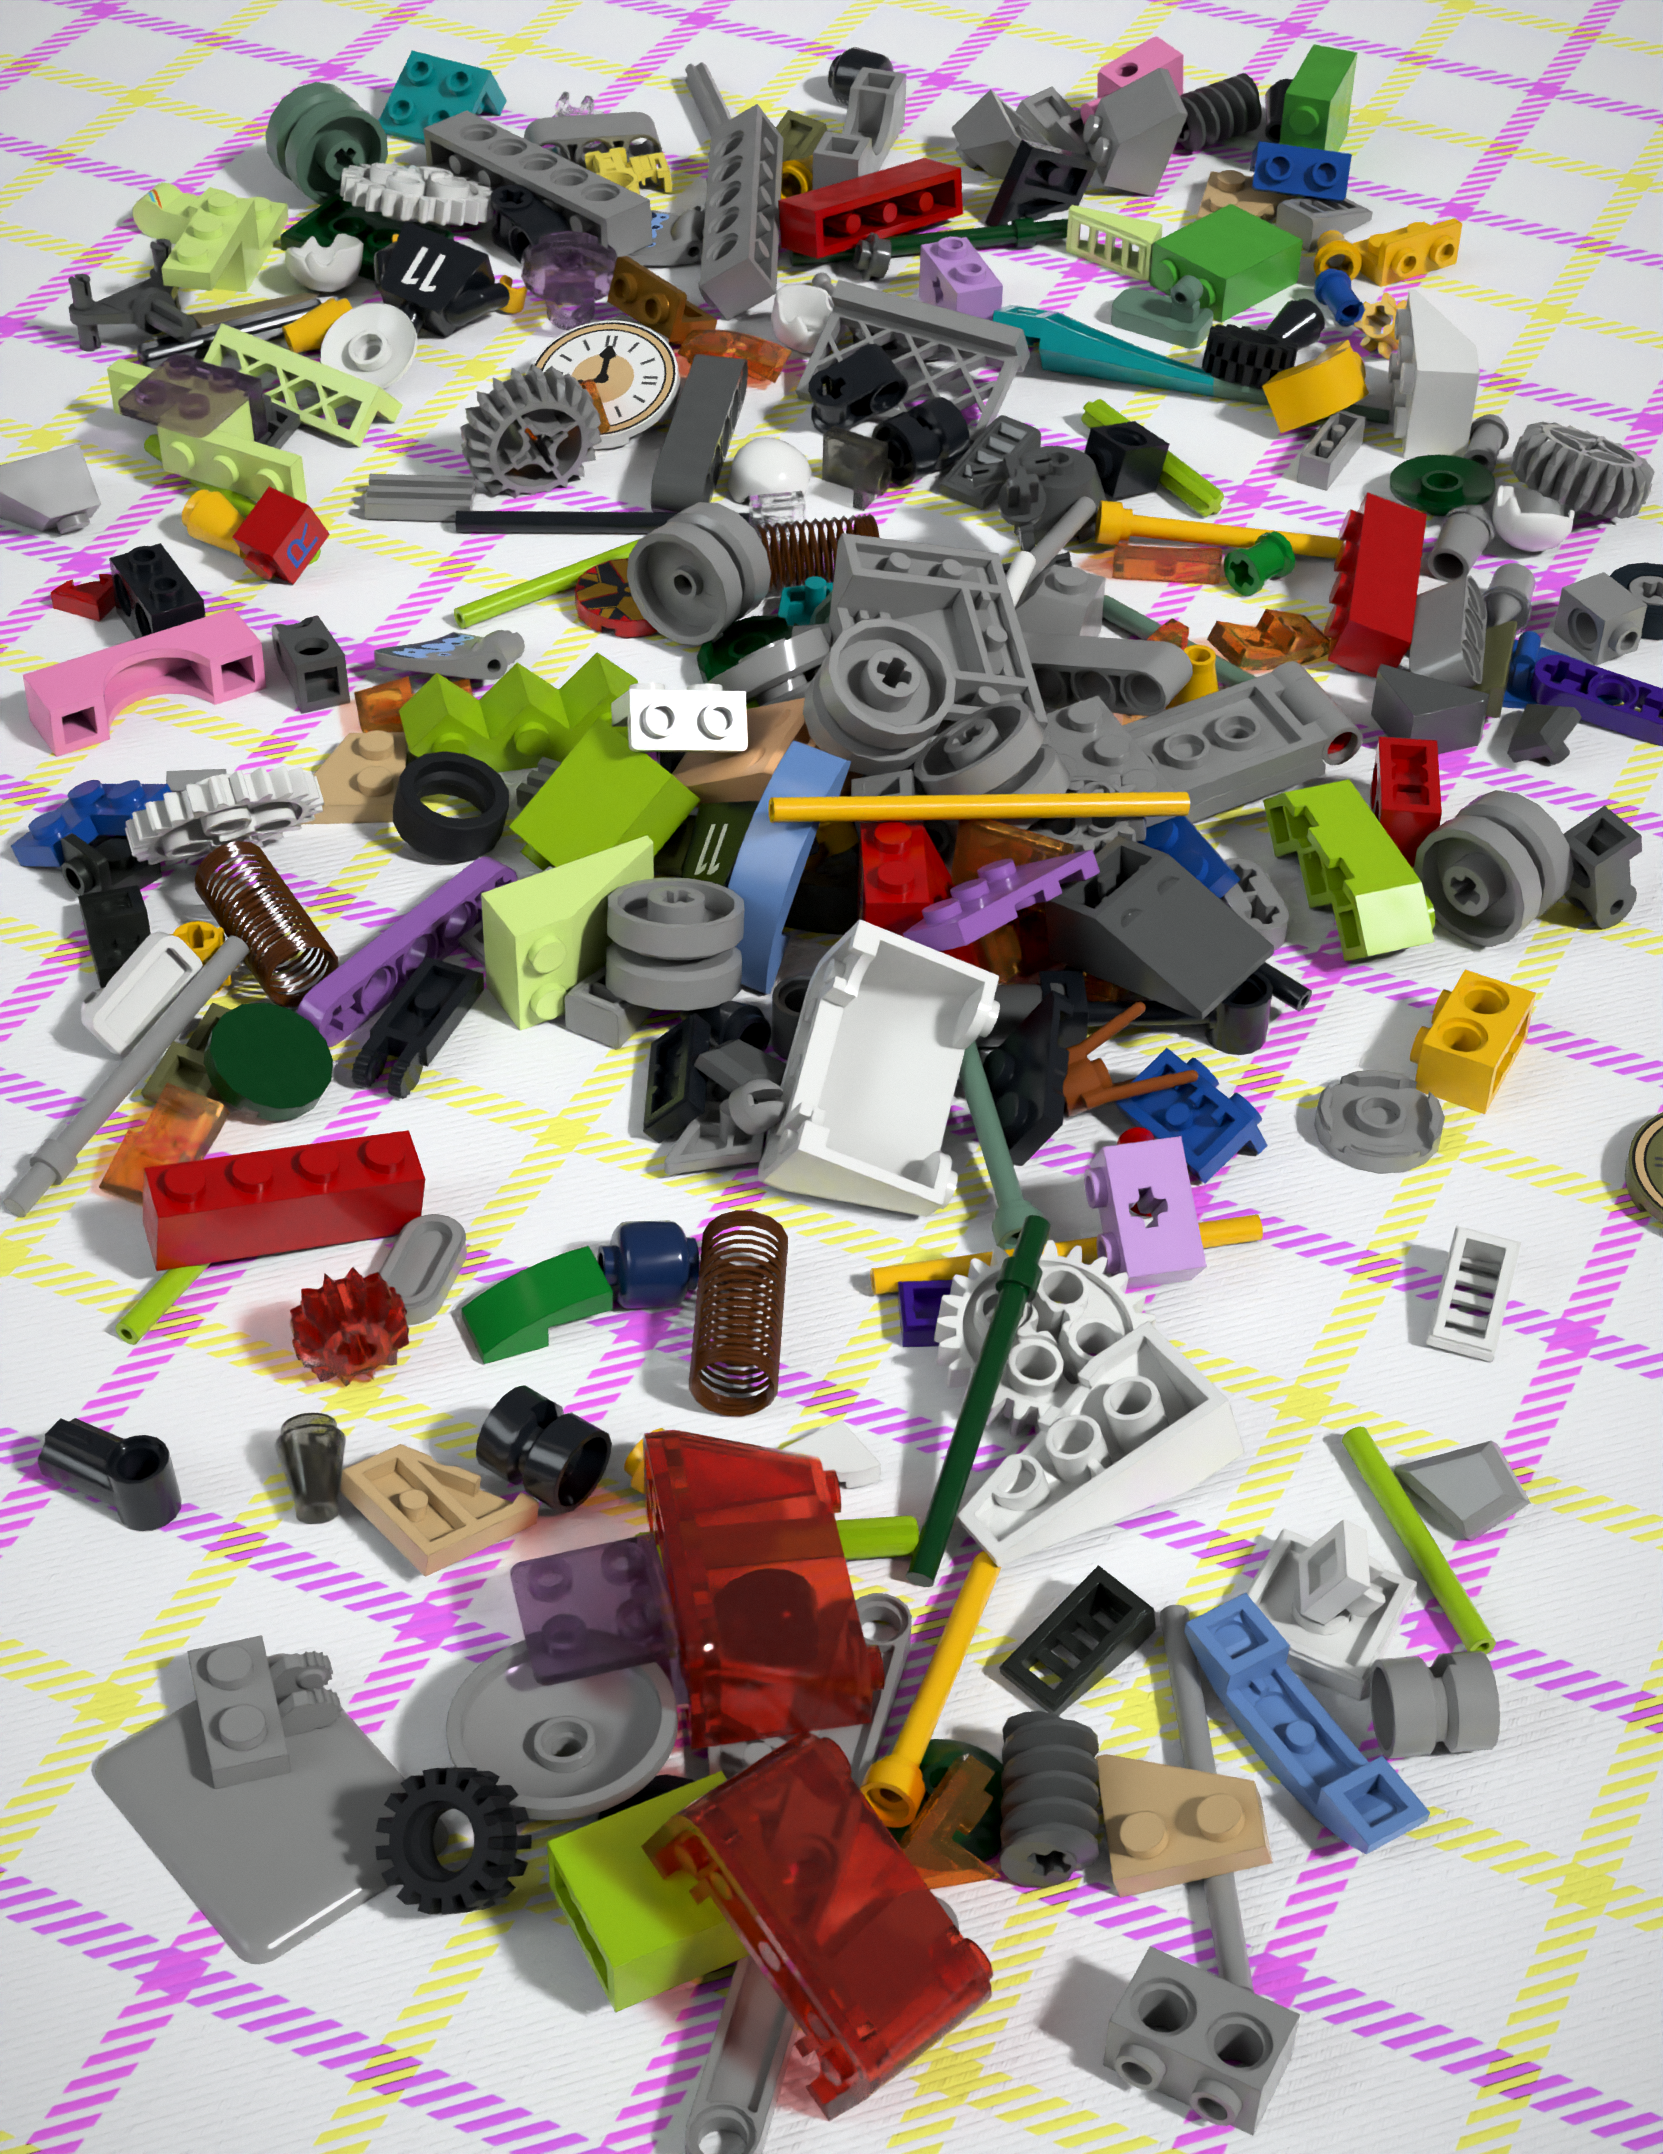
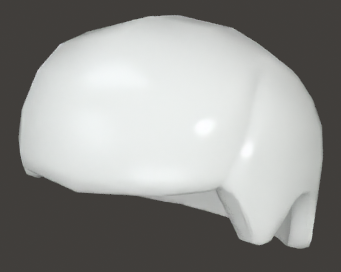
M338 234L331 246L321 247L317 243L316 238L312 236L301 248H287L285 265L291 276L308 289L320 292L338 291L348 287L358 277L364 244L356 237Z
M787 284L776 290L771 325L773 332L781 342L799 352L813 353L832 312L827 291L805 284ZM846 325L841 326L835 340L836 345L844 338Z
M755 438L740 448L735 455L726 487L736 502L742 503L747 496H754L760 500L763 508L768 510L774 504H793L804 497L812 471L805 455L791 444L776 438Z
M1499 486L1492 511V521L1498 535L1512 547L1536 552L1553 549L1563 542L1572 531L1575 512L1570 510L1568 516L1565 517V504H1559L1554 499L1543 497L1540 492L1513 486Z

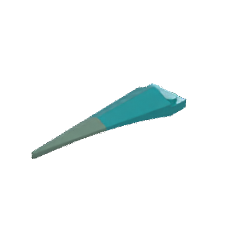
M1008 305L994 310L993 321L1023 329L1027 345L1032 346L1034 342H1040L1039 353L1043 370L1270 406L1263 389H1258L1254 385L1249 387L1242 386L1239 382L1230 383L1224 381V378H1215L1211 376V373L1204 372L1203 368L1136 346L1060 312L1018 305ZM1357 404L1343 409V411L1366 417V421L1388 424L1390 410Z

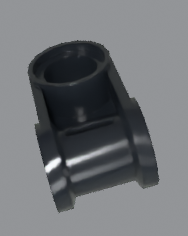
M505 185L493 190L491 193V206L496 212V224L491 229V241L496 246L503 248L526 268L571 250L573 245L572 232L568 222L561 213L551 209L525 187Z
M868 344L863 346L851 356L829 368L818 371L812 376L808 387L809 397L814 404L811 409L812 423L820 433L828 436L844 434L878 413L888 411L898 405L907 394L909 384L880 345ZM823 384H825L826 386V395L824 396L822 387ZM841 408L843 414L842 420H840L839 409Z

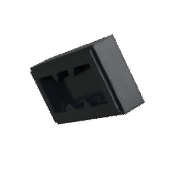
M696 1013L692 1016L690 1015L651 1043L643 1132L659 1144L705 1112L708 1078L707 1075L694 1067V1064L699 1054L709 1050L711 1025Z

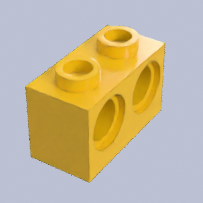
M1465 969L1453 991L1443 989L1440 993L1432 1015V1027L1421 1026L1415 1037L1410 1053V1061L1418 1064L1415 1078L1417 1082L1416 1089L1425 1094H1429L1430 1091L1436 1098L1485 1114L1527 1039L1536 993Z

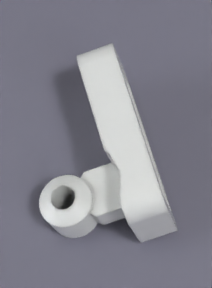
M165 932L150 934L110 979L105 988L92 991L85 997L81 1006L83 1025L109 1051L126 1058L203 968L202 961L179 937Z

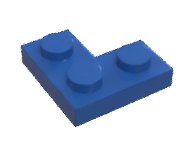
M99 780L83 782L68 792L67 796L69 799L55 811L42 814L31 821L28 825L30 831L12 844L11 848L20 866L61 867L64 863L61 845L62 838L73 833L89 844L99 835L127 836L125 822L133 819L132 813L145 810L147 802L165 800L163 794L171 792L168 784H141L139 780H129L121 784H101Z

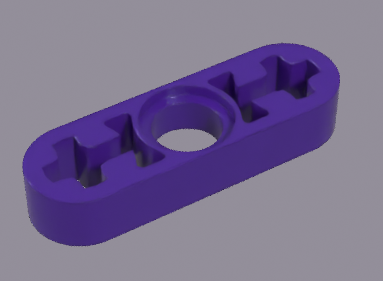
M1563 655L1545 656L1536 663L1530 685V694L1538 704L1575 707L1582 716L1581 720L1654 745L1663 746V719L1661 718L1663 717V688ZM1581 689L1587 690L1586 694L1582 693ZM1600 695L1615 696L1621 699L1624 704L1620 706L1608 705L1601 702L1597 697ZM1635 707L1641 708V711H1635Z

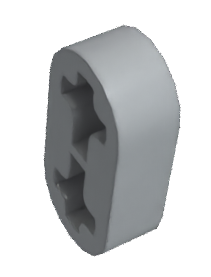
M1242 858L1226 859V863L1241 880L1221 900L1274 945V950L1279 949L1285 942L1289 912L1285 903L1259 864Z

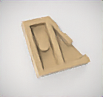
M1211 171L1196 221L1231 203L1269 222L1275 218L1276 207L1279 203L1290 199H1297L1298 197L1255 191L1252 189L1253 177L1244 176V174L1238 171Z
M380 730L367 733H349L313 774L314 777H317L324 805H321L323 811L314 814L315 820L301 823V825L393 822V804L399 777L408 764V745L405 733Z
M402 1444L343 1469L341 1475L340 1492L425 1577L535 1525L539 1509V1502L530 1495L520 1492L514 1502H510L480 1490V1475L457 1466L439 1464L430 1455Z
M1109 1754L1095 1757L1099 1767L1098 1779L1112 1878L1120 1898L1273 1863L1262 1801L1255 1781Z

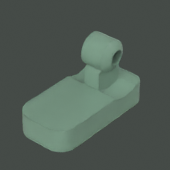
M1186 275L1173 286L1170 297L1138 288H1129L1122 291L1112 302L1111 323L1123 330L1184 348L1194 349L1199 347L1208 337L1210 327L1213 324L1214 313L1207 308L1199 309L1200 302L1198 299L1203 294V286L1196 277Z

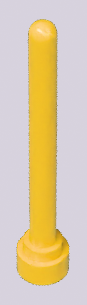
M1100 500L1095 524V543L1118 545L1119 540L1129 541L1130 536L1248 549L1255 545V541L1260 535L1266 532L1271 533L1275 530L1133 515V510L1123 508L1122 502ZM1277 531L1290 542L1292 551L1296 555L1336 559L1344 542L1339 540L1338 537Z
M984 1551L978 1553L971 1564L891 1755L883 1757L868 1768L857 1793V1803L862 1812L868 1818L883 1826L898 1828L912 1823L925 1795V1784L922 1780V1772L919 1766L1001 1570V1566L998 1567Z

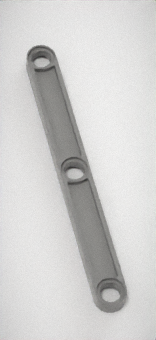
M872 1593L861 1596L851 1604L846 1613L771 1853L772 1858L781 1855L788 1865L801 1859L813 1860L820 1863L826 1869L827 1874L817 1883L811 1885L797 1884L799 1899L792 1903L791 1938L738 1960L686 2125L685 2154H704L700 2150L699 2144L706 2135L717 2130H730L737 2133L746 2144L741 2154H762L862 1815V1810L857 1803V1793L868 1768L878 1760L910 1651L912 1615L905 1603L889 1594ZM882 1620L891 1623L897 1628L898 1633L889 1640L873 1641L865 1638L859 1632V1628L866 1622Z

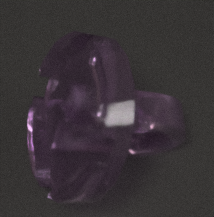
M574 231L550 233L539 238V245L534 246L532 249L529 245L524 250L521 260V278L525 287L538 298L545 300L549 321L561 330H570L590 323L594 318L595 301L609 295L618 256L615 249L609 244L608 248H605L598 244L597 237L588 233ZM558 304H582V306L576 310L567 311L559 308Z

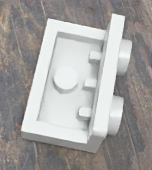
M637 683L630 685L627 692L611 703L612 726L628 727L629 748L634 752L740 753L748 747L746 691H723L722 685L695 684L688 686L687 690H665V684Z

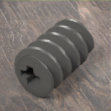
M1242 73L1223 81L1209 84V86L1181 94L1180 98L1188 116L1176 143H1180L1184 149L1194 152L1200 150L1203 146H1212L1217 141H1226L1230 137L1240 136L1244 132L1256 130L1261 123L1262 111L1259 91L1253 79L1246 73Z
M1043 1711L1023 1712L1009 1717L1002 1728L1004 1740L1002 1762L1004 1770L1001 1774L1003 1792L1001 1815L1003 1822L1000 1826L1002 1850L999 1854L1001 1870L1010 1880L1024 1887L1046 1888L1059 1885L1068 1880L1073 1872L1081 1871L1091 1866L1099 1856L1098 1839L1094 1837L1099 1830L1098 1813L1094 1810L1099 1803L1098 1787L1094 1784L1099 1777L1098 1761L1095 1759L1099 1752L1098 1735L1089 1726L1077 1721L1066 1720L1056 1714Z

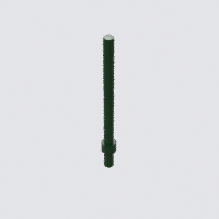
M1032 217L1013 219L1010 225L891 236L884 239L891 242V256L920 253L921 245L939 242L945 237H966L974 248L1013 244L1015 248L1033 247L1036 245V241L1067 238L1068 219L1034 222ZM855 248L819 259L789 250L791 266L853 260Z
M1036 1215L1025 1217L1013 1255L1004 1259L995 1284L999 1297L919 1535V1542L914 1550L906 1574V1578L915 1585L921 1587H931L934 1585L1025 1304L1034 1300L1043 1274L1038 1264L1051 1228L1050 1223L1043 1217Z

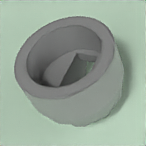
M764 1078L750 1080L734 1089L729 1096L728 1104L730 1114L736 1125L750 1135H760L774 1127L782 1119L784 1111H786V1103L782 1102L781 1099L783 1091L779 1085Z

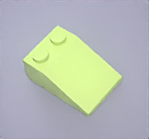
M648 835L481 893L486 986L520 1031L565 1015V996L578 983L606 965L607 947L614 942L607 935L608 895L622 885L637 880L654 878L653 841Z

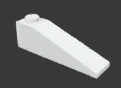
M1146 1321L1090 1359L1077 1375L1080 1385L1060 1408L1051 1405L1038 1420L1041 1430L1022 1453L1008 1455L958 1513L957 1518L960 1525L998 1567L1188 1492L1245 1453L1229 1399L1149 1321Z

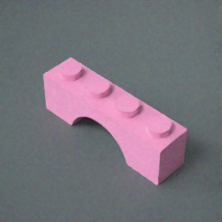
M234 608L23 675L30 721L56 757L110 740V727L114 718L124 708L144 698L163 694H183L195 696L217 705L266 689L262 643Z

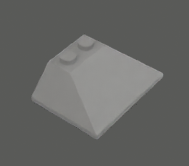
M846 533L841 534L838 540L829 618L834 643L843 630L861 620L889 618L911 624L933 638L949 658L956 680L954 704L943 720L959 721L983 707L1002 701L1021 700L1030 707L1042 729L1045 730L1048 725V719L999 553Z

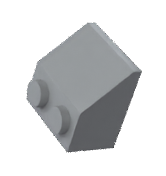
M1158 68L1100 99L1095 115L1088 117L1084 127L1083 139L1092 159L1098 163L1096 169L1104 186L1154 197L1188 116L1167 69Z

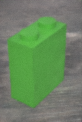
M1313 44L1285 93L1279 144L1334 152L1339 151L1348 131L1358 52Z
M1230 203L1153 243L1150 285L1170 295L1173 286L1183 276L1191 275L1196 277L1203 286V294L1198 299L1200 302L1199 309L1207 308L1212 310L1214 313L1213 319L1222 323L1298 282L1303 240Z

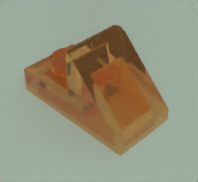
M970 1754L956 1757L869 1888L883 1897L1000 1878V1874L951 1839L956 1830L965 1836L968 1835L984 1815L993 1796L984 1791V1788L995 1772Z

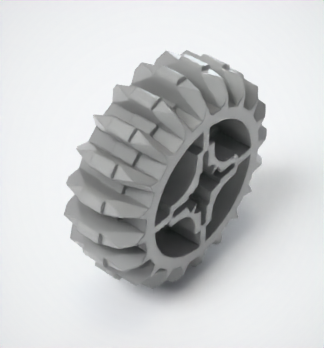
M532 364L526 375L523 376L519 371L512 368L510 379L503 383L492 377L494 389L489 393L476 391L479 406L465 408L466 419L469 423L460 427L461 437L464 440V443L461 445L462 454L467 463L470 464L469 469L475 479H479L480 483H483L485 488L491 491L493 495L503 490L513 498H517L521 493L536 495L539 492H551L553 488L559 485L567 488L568 479L573 475L585 477L582 463L596 460L593 446L602 442L600 431L597 428L601 421L598 411L592 404L594 400L587 389H583L576 378L572 377L569 373L563 376L553 366L543 373L540 368ZM529 428L533 435L537 437V440L534 441L529 433H526L525 429Z
M1544 421L1527 425L1523 436L1519 437L1513 452L1514 459L1510 468L1520 482L1525 483L1529 489L1540 492L1543 497L1554 499L1559 504L1574 507L1577 511H1587L1595 516L1600 514L1610 519L1615 517L1624 519L1638 515L1642 504H1646L1650 494L1651 482L1655 472L1645 458L1638 456L1635 451L1622 447L1620 443L1606 439L1605 436L1592 434L1588 430L1576 429L1571 425L1562 426L1556 422L1549 424Z

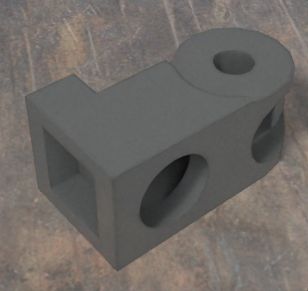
M318 615L305 618L300 623L291 625L282 623L272 625V640L275 654L282 671L294 689L295 702L301 714L350 703L345 654Z
M1603 806L1563 835L1570 846L1574 867L1570 889L1564 894L1565 898L1577 908L1588 911L1594 923L1605 929L1621 922L1631 911L1636 901L1637 892L1635 887L1631 885L1630 859L1642 852V835L1606 806Z

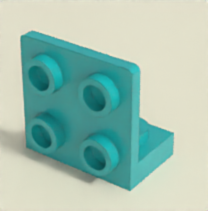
M412 50L378 121L385 134L425 145L423 128L464 111H469L473 114L486 112L500 116L507 100L491 70Z

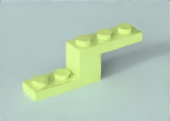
M228 192L207 194L161 267L163 285L207 291L220 289L247 293L289 221L287 203L271 202L264 197L241 198Z
M118 359L107 368L114 413L157 426L164 471L231 490L257 500L262 497L270 486L303 503L307 501L302 456L254 442L248 397L122 359Z

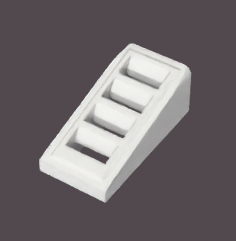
M1456 1225L1426 1345L1493 1362L1522 1242ZM1461 1265L1496 1274L1498 1279L1494 1280L1459 1271V1267ZM1455 1284L1493 1293V1299L1455 1290ZM1450 1303L1488 1312L1489 1318L1486 1319L1449 1309ZM1449 1322L1485 1332L1484 1339L1444 1329L1445 1323Z

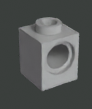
M1602 572L1562 587L1553 632L1597 666L1638 650L1647 604L1608 574Z

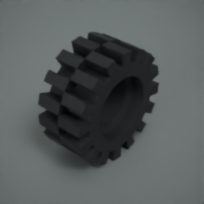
M1218 324L1210 327L1201 368H1203L1204 372L1211 373V376L1215 378H1224V381L1230 383L1239 382L1242 386L1249 387L1254 385L1258 389H1263L1262 386L1278 372L1294 367L1298 344L1293 343V340L1289 338H1282V335L1276 333L1269 334L1266 330L1259 329L1257 331L1247 326L1239 328L1232 324H1227L1226 326Z
M469 1767L433 1768L423 1770V1775L410 1776L400 1784L406 1793L390 1794L384 1805L394 1811L395 1816L378 1818L376 1832L389 1834V1845L375 1846L377 1860L392 1859L394 1867L383 1872L382 1876L387 1886L404 1885L396 1897L405 1905L419 1904L417 1911L426 1914L442 1913V1915L466 1913L496 1905L493 1898L507 1897L516 1888L508 1880V1877L524 1875L528 1862L515 1858L517 1850L531 1849L532 1834L517 1835L516 1824L529 1821V1817L525 1807H510L509 1803L518 1796V1793L511 1785H496L500 1776L490 1771H477V1768ZM450 1809L459 1810L468 1817L474 1834V1848L471 1859L464 1868L457 1872L447 1870L440 1864L433 1843L436 1823L439 1817Z

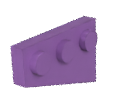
M1093 849L1020 866H1015L1011 858L987 864L977 870L978 879L953 887L950 890L951 899L943 900L922 910L924 918L904 932L903 935L907 939L937 951L966 946L1018 918L1017 910L1035 903L1047 902L1062 894L1060 884L1072 881H1086L1100 873Z

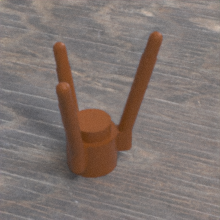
M1136 1002L1079 1044L1066 1048L1069 1051L1068 1072L1063 1084V1094L1065 1096L1064 1114L1069 1118L1108 1102L1192 1083L1198 1079V1073L1195 1070H1188L1132 1082L1135 1079L1132 1078L1112 1083L1110 1074L1102 1059L1097 1058L1090 1061L1087 1058L1088 1054L1145 1012V1004L1143 1002Z

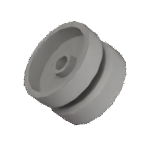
M698 502L670 518L665 525L654 529L641 538L629 554L627 568L631 596L642 616L663 636L679 644L700 645L716 638L727 630L734 621L743 618L757 608L768 593L771 577L767 551L755 529L739 513L719 503Z
M889 618L861 620L843 630L822 662L821 668L806 690L803 715L809 735L820 750L851 761L848 771L867 776L902 771L916 762L954 704L956 680L949 658L933 638L913 625Z
M817 627L788 640L783 638L756 650L738 661L739 664L714 677L708 683L722 685L723 691H746V704L756 700L759 707L805 698L806 690L811 681L807 682L805 676L822 666V662L831 648L821 628Z
M1021 700L1002 701L983 707L963 717L941 732L922 751L914 764L913 775L926 795L1065 793L1070 786L1069 771L1056 750L1048 744H1042L1044 730L1030 707ZM1041 818L942 821L955 842L962 848L980 849L1001 843L1023 832Z
M1498 790L1478 796L1461 809L1455 818L1447 820L1432 831L1417 848L1414 872L1422 882L1424 894L1433 904L1435 918L1450 933L1464 941L1487 947L1509 942L1523 931L1534 918L1541 916L1554 906L1570 889L1574 870L1570 846L1557 822L1539 804L1518 793Z
M690 878L637 880L616 888L608 895L607 935L614 942L607 947L606 988L617 998L637 1006L659 1010L689 1011L715 1007L732 1000L741 991L742 955L736 945L743 939L744 899L729 888L713 882Z

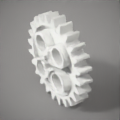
M361 163L360 166L350 165L349 169L344 168L342 172L340 196L344 197L343 200L352 202L353 206L365 207V211L368 212L380 211L382 216L403 222L419 221L425 224L428 221H434L440 225L463 226L465 223L478 225V222L487 223L488 219H493L494 208L491 206V193L493 192L491 187L482 186L481 182L469 181V177H455L451 171L442 168L416 167L413 165L407 168L394 163H374L371 165Z
M280 766L269 772L266 771V767H260L250 774L244 775L242 770H238L233 774L216 775L203 779L196 784H187L186 790L183 792H167L163 794L165 799L163 801L147 802L145 810L133 812V819L125 822L127 827L125 831L133 857L136 856L139 862L148 860L149 865L165 861V865L170 866L185 859L186 864H191L202 857H206L221 845L234 841L251 842L261 847L263 845L262 841L267 839L284 838L283 832L300 830L302 828L301 823L315 820L314 814L323 811L321 805H324L317 777H314L313 771L303 772L302 767L288 771L286 766Z
M1054 1240L1047 1241L1038 1264L1043 1272L1034 1300L1025 1304L986 1425L989 1426L1002 1416L1011 1419L1010 1436L1016 1437L1022 1431L1025 1424L1034 1425L1037 1435L1041 1430L1038 1420L1051 1405L1060 1408L1080 1385L1077 1375L1090 1359L1094 1357L1086 1352L1099 1354L1146 1321H1149L1155 1327V1314L1142 1313L1146 1299L1145 1293L1133 1292L1125 1294L1128 1283L1126 1272L1108 1278L1104 1275L1107 1263L1106 1257L1102 1256L1091 1265H1087L1081 1262V1246L1076 1245L1066 1258L1058 1256ZM999 1246L993 1248L990 1266L976 1258L970 1261L968 1277L956 1274L952 1280L950 1295H943L941 1299L934 1341L939 1343L936 1362L939 1366L948 1367L947 1388L966 1386L962 1405L999 1297L995 1284L1004 1259L1010 1257ZM1025 1376H1036L1041 1380L1029 1379Z

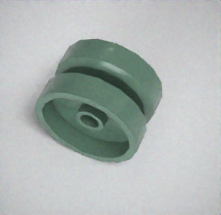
M314 82L303 85L285 96L271 114L265 134L267 154L274 166L307 197L320 205L336 194L340 195L344 168L349 169L350 165L360 166L361 163L368 165L386 163L388 157L387 135L380 122L362 108L350 95L336 85Z

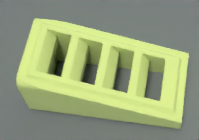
M1071 205L1068 213L1066 252L1132 278L1149 282L1153 243L1162 238L1163 224ZM1081 224L1089 227L1088 241L1080 239ZM1099 231L1106 233L1105 245L1098 243ZM1116 238L1122 240V248L1115 247ZM1132 244L1139 246V252L1132 251Z

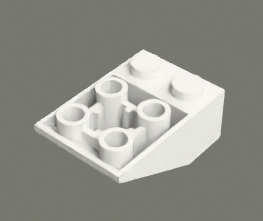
M1408 289L1406 309H1397L1394 336L1395 339L1399 340L1397 353L1391 352L1388 366V382L1392 383L1391 410H1395L1393 435L1394 438H1402L1404 459L1425 455L1464 457L1468 448L1480 377L1477 347L1416 289Z

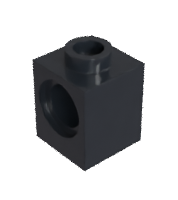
M1132 421L1091 428L1084 453L1094 461L1104 493L1111 498H1118L1156 491L1170 444L1137 422Z

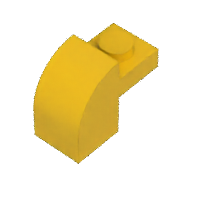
M1348 339L1329 346L1314 360L1278 372L1262 386L1281 433L1330 416L1353 405L1369 394L1364 381L1366 370L1363 360L1357 352H1353Z

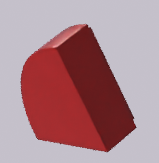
M99 574L100 581L83 583L74 586L73 579L66 581L50 592L53 608L100 622L116 606L111 574Z

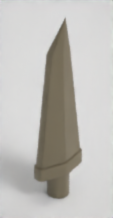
M323 292L295 294L188 315L195 318L197 329L314 299Z

